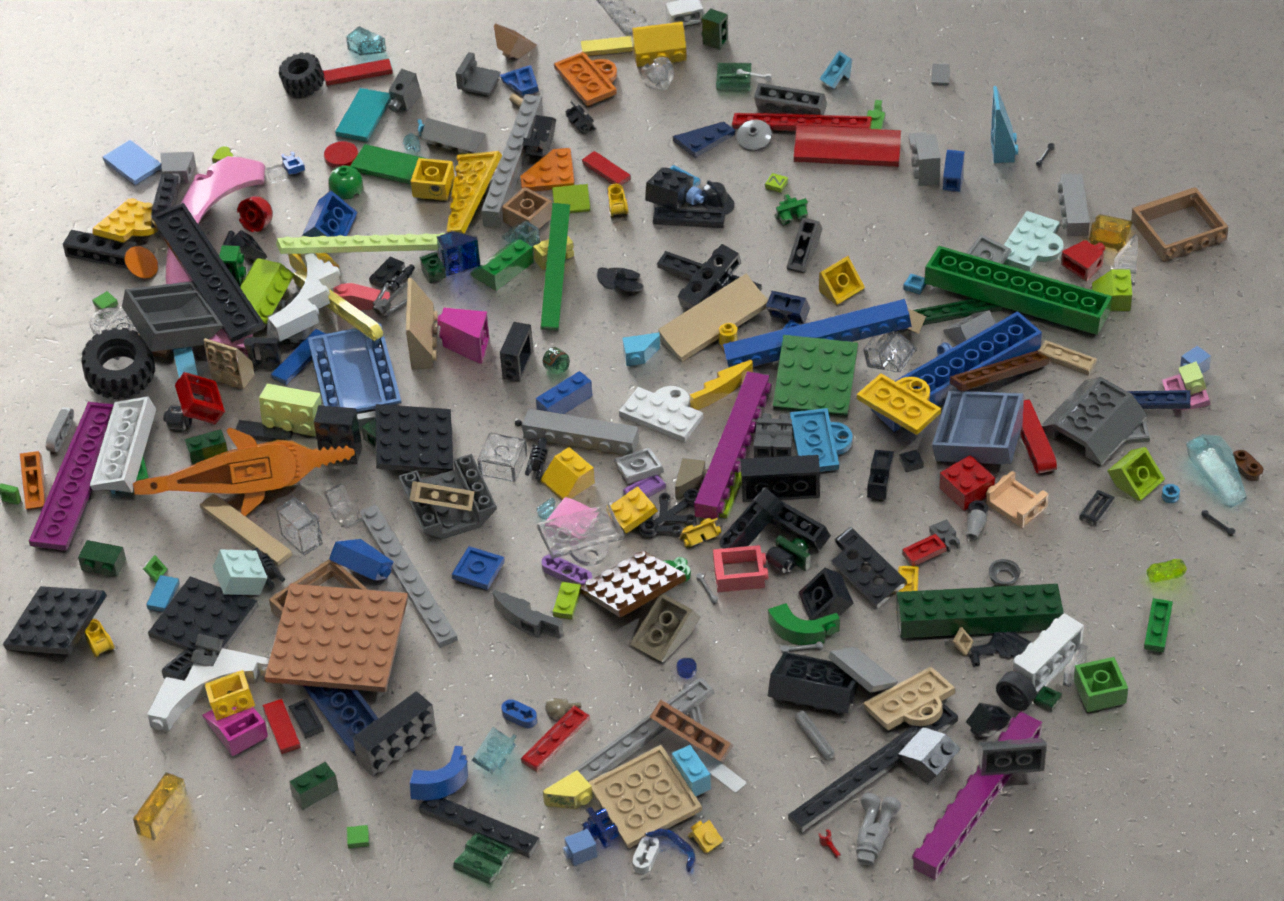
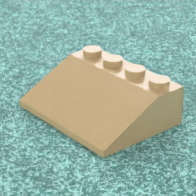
M408 278L406 335L411 370L433 369L434 361H437V350H434V348H437V336H434L438 334L437 323L435 324L438 320V310L434 311V303L412 278Z

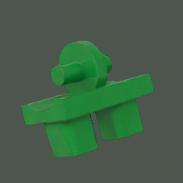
M789 194L784 195V201L779 202L780 206L776 207V213L774 214L776 220L780 219L783 225L790 224L793 220L791 215L794 214L797 215L798 220H802V217L807 218L808 201L806 198L797 201L796 197L791 198Z

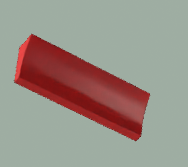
M796 125L794 162L899 167L901 130Z

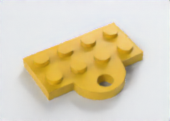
M128 198L92 228L93 235L125 242L132 235L148 236L158 232L157 228H151L153 204Z
M880 373L857 393L858 401L916 435L941 414V408L929 401V385L917 377H904L895 382ZM915 386L921 387L920 389H913Z

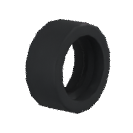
M1006 672L996 684L998 697L1014 710H1026L1037 697V691L1033 683L1026 676L1018 672Z

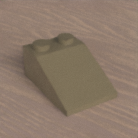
M662 594L657 598L630 645L663 663L691 635L701 617L693 609Z

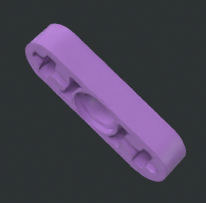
M549 554L542 558V570L561 581L584 585L587 580L592 579L590 571L556 555ZM569 569L572 573L566 575L562 571Z

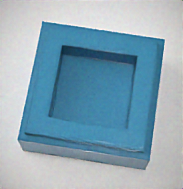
M910 273L903 285V290L920 295L926 286L924 284V277Z

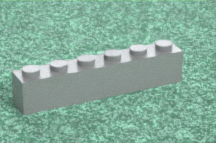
M529 408L522 423L523 438L539 440L542 437L550 443L621 455L634 453L639 442V430L636 426Z

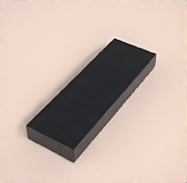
M239 420L236 426V430L252 436L257 441L265 442L276 440L291 441L294 433L292 430L285 431L281 427L274 426L268 428L261 422Z

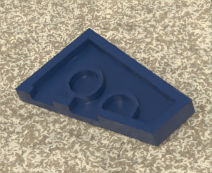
M723 121L674 135L673 142L694 158H697L733 137L735 129Z

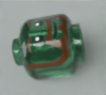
M552 347L543 356V366L556 375L562 374L569 368L570 357L563 350Z

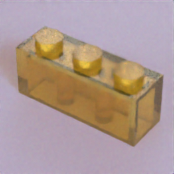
M167 772L164 774L133 818L137 834L154 841L188 794L183 778Z

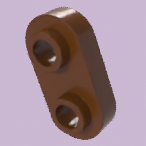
M1236 450L1232 453V466L1247 480L1258 481L1262 478L1263 466L1250 453L1245 450Z

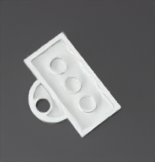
M676 386L663 387L655 393L638 387L619 410L620 417L683 442L688 439L704 418L703 412L690 408L688 393ZM673 395H679V397H677V398H673V397H671V396H673Z

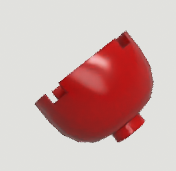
M252 196L246 198L237 207V213L240 215L239 222L249 232H259L265 229L272 221V207L262 197Z

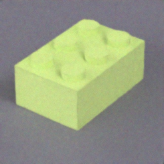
M267 384L259 397L262 424L268 428L276 426L283 428L285 431L292 430L294 433L316 436L314 419L318 405H322L321 393Z

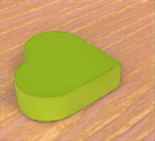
M227 146L219 147L212 156V162L217 163L227 156L233 157L230 148Z

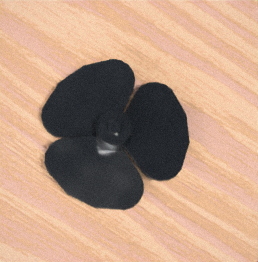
M601 267L597 271V279L606 289L613 290L617 287L624 291L635 292L641 291L644 288V285L640 282L628 280L640 278V273L631 269H608Z

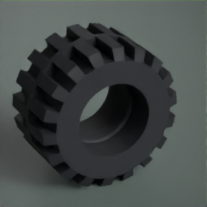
M299 52V54H292L293 56L291 57L288 56L286 60H283L278 71L286 92L290 93L293 97L295 95L297 97H306L318 91L319 87H322L323 81H325V75L319 59L314 54L310 55L308 52Z

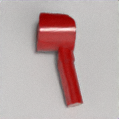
M826 829V837L821 836L819 833L820 845L830 848L835 857L839 858L841 854L832 842L831 831Z

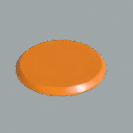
M135 246L126 252L125 263L132 274L140 278H151L156 274L158 262L151 251L144 247Z

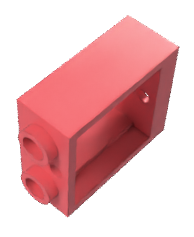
M760 545L713 550L717 593L765 588V580H768V569L763 567V565H766L765 553H761ZM757 561L758 572L724 575L723 564Z

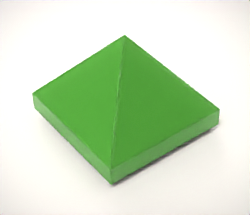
M154 555L143 570L157 583L160 575L163 576L168 568Z

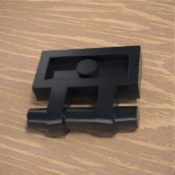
M390 256L369 277V282L380 288H383L385 283L388 282V289L393 292L396 288L398 289L402 286L405 279L412 275L415 267L412 264L405 267V262Z

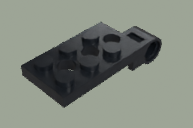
M852 527L847 528L834 539L842 552L831 560L832 565L877 609L907 585V580ZM851 553L858 554V557L856 559H848V556ZM863 566H870L871 570L869 572H862L861 568ZM878 578L884 579V583L881 585H875L874 581Z

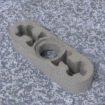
M61 408L46 439L47 451H59L74 420V410L72 408Z

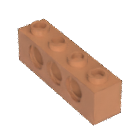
M661 699L650 715V718L721 762H724L734 746Z

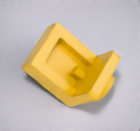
M700 820L690 827L692 832L687 834L689 838L694 837L705 854L724 841L710 820L702 823Z

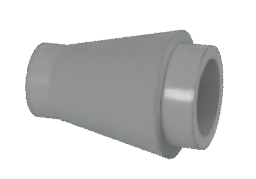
M972 510L968 514L966 534L968 539H978V535L987 521L986 514L983 511Z

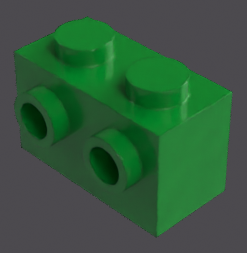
M222 246L219 256L238 285L241 286L243 277H246V267H243L244 254H241L240 246Z

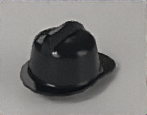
M707 180V184L703 187L702 196L705 197L703 201L704 206L710 211H726V215L731 213L735 208V202L727 193L724 185L720 182Z

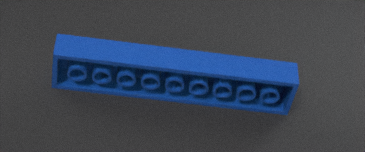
M1017 311L897 380L904 377H917L924 380L930 388L929 401L939 407L945 403L948 391H960L950 384V376L1037 351L1041 347L1042 332ZM918 386L913 387V389H920V388H921V387H918ZM871 408V411L894 432L902 428L899 424Z

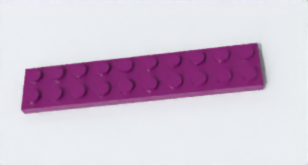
M88 401L30 536V546L67 551L92 492L90 483L114 404Z

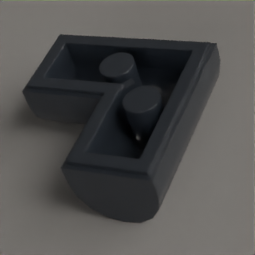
M240 230L233 237L231 246H240L241 254H244L248 259L255 262L258 258L264 260L267 258L266 253L250 234Z

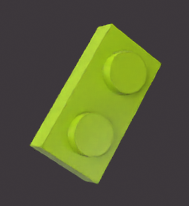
M561 583L553 608V617L573 619L581 593V584Z

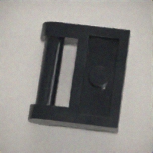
M246 338L244 340V347L247 349L248 358L253 363L254 371L258 369H276L282 363L278 338ZM254 347H259L261 360H256Z

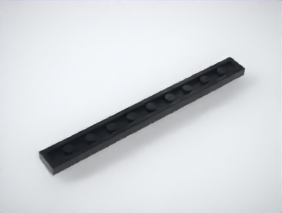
M943 704L942 715L936 722L926 726L913 725L789 813L788 820L801 832H804L899 764L902 760L897 755L923 727L942 733L958 721V715Z

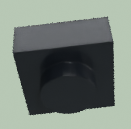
M918 450L899 454V460L905 473L924 468V462Z

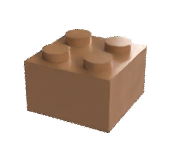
M524 187L502 206L503 222L532 236L551 219L552 201Z

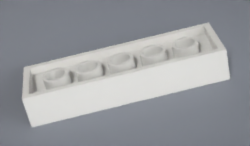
M149 397L114 403L90 483L93 491L119 490L133 493V483L136 481L156 412V408Z

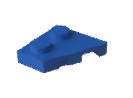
M531 65L500 75L502 82L522 96L539 91Z

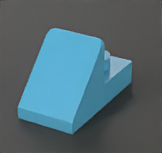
M838 51L819 79L835 89L843 76L850 79L852 59Z

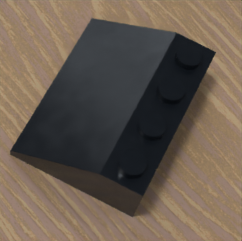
M784 652L770 674L767 697H772L777 701H791L796 705L806 704L816 709H830L835 713L843 714L849 712L859 683L832 661Z

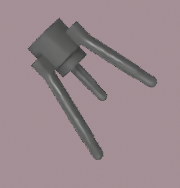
M388 282L385 283L377 299L373 302V310L378 316L388 317L392 312L407 304V299L390 308L392 306L390 302L407 286L406 283L399 287L388 300L385 298L382 300L381 298L389 286Z

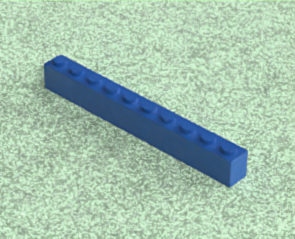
M901 299L723 344L728 367L748 360H752L754 367L780 360L783 335L854 342L910 328L912 325L906 301Z

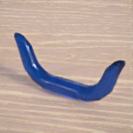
M657 829L645 833L647 837L655 838L662 836L672 840L687 854L686 870L689 873L691 872L696 857L693 848L685 840L668 829Z

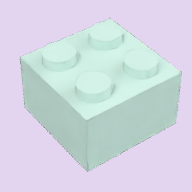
M219 550L213 569L223 594L260 595L266 583L267 575L257 551Z

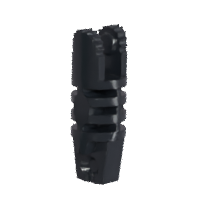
M540 437L537 445H532L525 475L529 476L533 470L537 471L536 479H541L548 454L546 449L547 439Z
M258 547L252 550L257 551L267 575L266 583L270 589L275 588L272 581L275 577L281 582L285 581L284 576L268 553L263 555Z

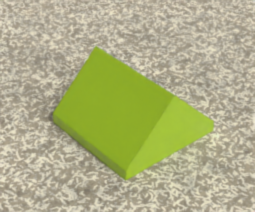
M588 184L552 187L554 203L570 204V213L591 211Z

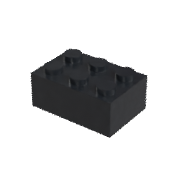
M318 405L314 419L318 450H321L323 447L327 450L330 447L336 449L338 446L343 449L347 445L349 448L354 449L355 454L351 456L350 460L344 458L342 462L336 460V462L358 464L362 443L356 408Z

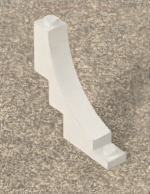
M222 648L214 666L194 663L185 681L166 677L147 714L150 727L157 730L170 731L175 721L188 707L207 695L204 684L243 670L248 684L256 683L259 675L265 677L270 658Z

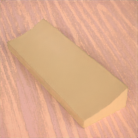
M746 273L659 328L660 342L683 362L718 340L719 327L722 324L733 323L738 327L765 310L768 299Z

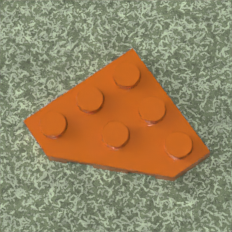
M571 148L553 149L521 175L522 189L526 187L536 192L552 190V187L575 185Z

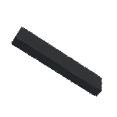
M655 207L653 224L724 228L726 211L678 209L676 211L670 208Z

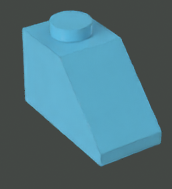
M659 333L622 338L626 366L645 364L660 349Z

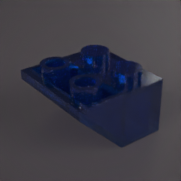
M454 231L436 236L438 254L445 266L446 276L481 265L477 237Z

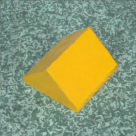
M849 256L842 258L819 272V292L835 305L865 288Z

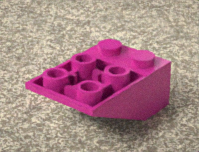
M253 707L220 720H216L213 710L202 715L232 756L268 737L265 721Z

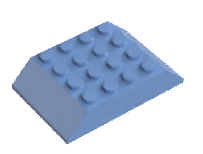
M354 328L308 338L323 406L356 408V411L360 412L374 409L375 404L394 405L402 403L384 336L373 341Z

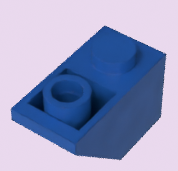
M947 149L943 174V190L961 191L964 178L965 151Z

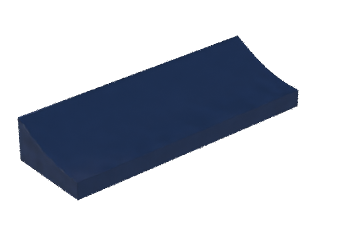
M302 685L354 756H356L353 737L378 719L361 694L353 689Z

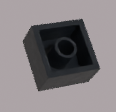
M662 167L646 182L645 201L677 211L686 202V195L689 189L693 187L694 177Z

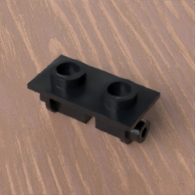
M571 101L570 103L573 107L566 110V117L581 132L587 133L591 127L596 130L593 125V118L589 114L585 115V110L579 104L576 106Z

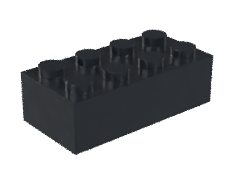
M818 455L740 459L742 502H752L764 487L779 500L820 498V465Z
M415 691L355 735L353 742L357 763L374 777L379 772L384 771L395 760H399L407 751L415 748L423 739L431 736L436 730L433 705L419 692Z

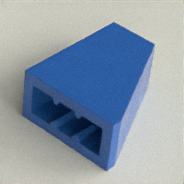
M362 539L336 541L329 557L331 561L373 580L387 579L394 561Z

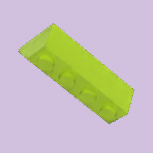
M258 258L255 260L240 288L266 325L268 323V316H272L295 274L282 263Z

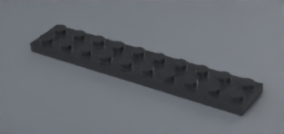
M184 202L151 216L153 224L189 279L222 323V329L231 342H235L265 328L264 322Z

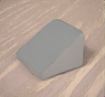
M932 64V84L949 85V64Z

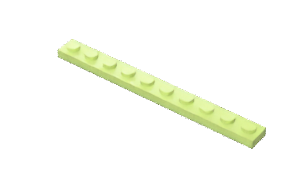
M446 233L371 236L339 235L336 237L303 236L277 238L276 241L280 254L454 250L455 246L451 235Z

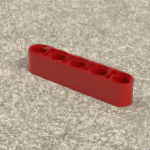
M1030 399L1024 400L1023 424L1020 437L1035 472L1040 474L1057 470V461Z

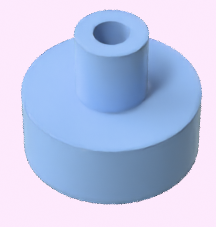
M695 186L691 187L686 195V202L692 205H696L698 202L703 203L705 199L702 196V190Z

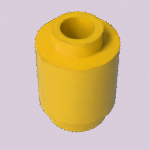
M724 323L719 327V344L724 349L723 344L738 341L737 326L733 323Z

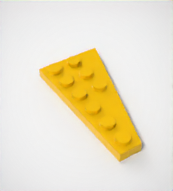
M499 151L457 155L458 165L455 167L457 174L453 181L451 195L453 203H450L451 215L448 217L447 232L451 236L465 234L502 157Z

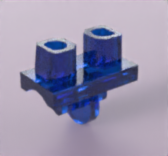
M592 807L587 808L586 812L589 817L587 822L582 824L583 829L581 831L588 829L594 841L598 837L604 848L610 847V840L619 835L618 827L615 823L603 825V823L610 821L605 808L596 811Z

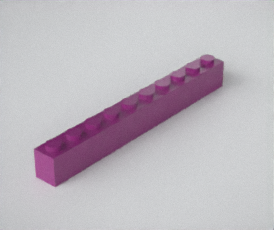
M747 371L695 500L696 517L711 518L712 520L719 518L720 513H724L725 500H729L731 493L730 486L735 485V473H739L741 469L740 459H745L746 447L751 444V434L756 431L757 418L761 417L762 407L765 408L767 394L770 395L772 384L769 383V375Z
M1020 711L1016 718L1013 717L1010 720L1008 729L1000 734L998 741L1039 738L1042 732V722ZM978 764L977 771L974 775L971 774L964 789L958 791L953 804L950 803L947 806L942 819L938 818L931 834L927 833L922 846L915 849L912 855L913 869L936 881L1012 774L981 776Z

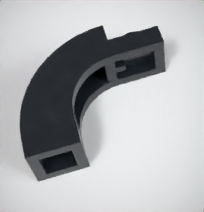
M536 115L531 138H523L522 145L526 146L525 154L545 156L548 153L554 136L555 118Z

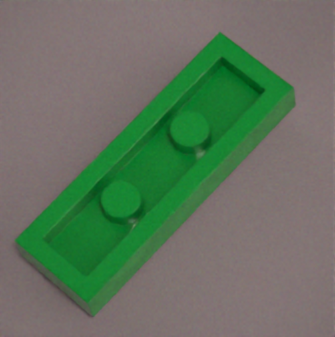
M1152 599L1144 649L1158 652L1165 651L1173 601Z

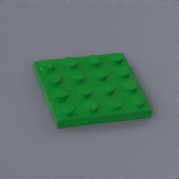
M783 335L773 408L796 411L828 408L829 414L848 416L858 342Z

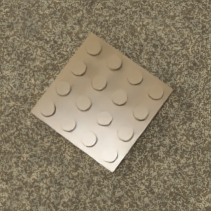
M662 745L588 782L592 786L593 795L628 849L639 844L642 838L648 835L654 836L702 811L700 802Z

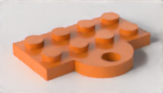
M584 52L554 63V69L586 106L617 94V89L612 84L617 78V67L609 60L596 59L591 61Z

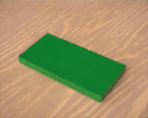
M364 144L351 167L357 169L359 173L411 184L418 158L424 157Z

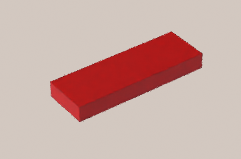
M596 151L582 159L583 165L612 184H620L622 186L631 180L629 173Z
M279 699L262 705L281 754L301 748L283 700Z

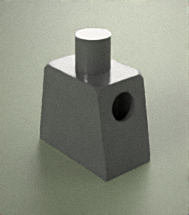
M401 69L389 89L391 103L388 107L393 112H397L399 108L405 111L409 110L421 97L422 93L416 73Z

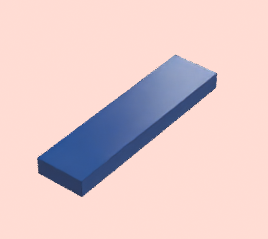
M315 329L271 374L272 379L287 385L312 360L308 338L326 333Z

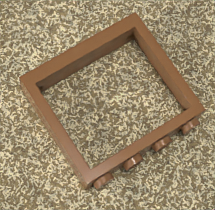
M1196 187L1132 208L1131 222L1163 262L1227 240L1228 225ZM1193 206L1212 229L1165 245L1147 221Z
M330 559L321 563L294 583H291L319 586L331 577H334L345 588L368 590L340 564ZM289 586L269 599L271 612L278 619H281Z

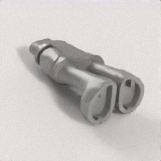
M864 793L861 798V805L865 810V819L857 837V862L873 865L874 859L878 858L879 852L890 830V827H888L889 822L899 812L901 803L893 797L884 798L879 822L874 823L880 808V799L876 794Z

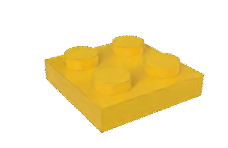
M638 486L606 508L626 534L658 512L655 505Z

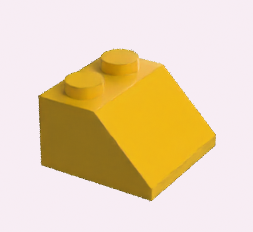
M568 447L554 456L543 474L541 482L560 499L563 500L565 497L572 499L595 484L594 467Z

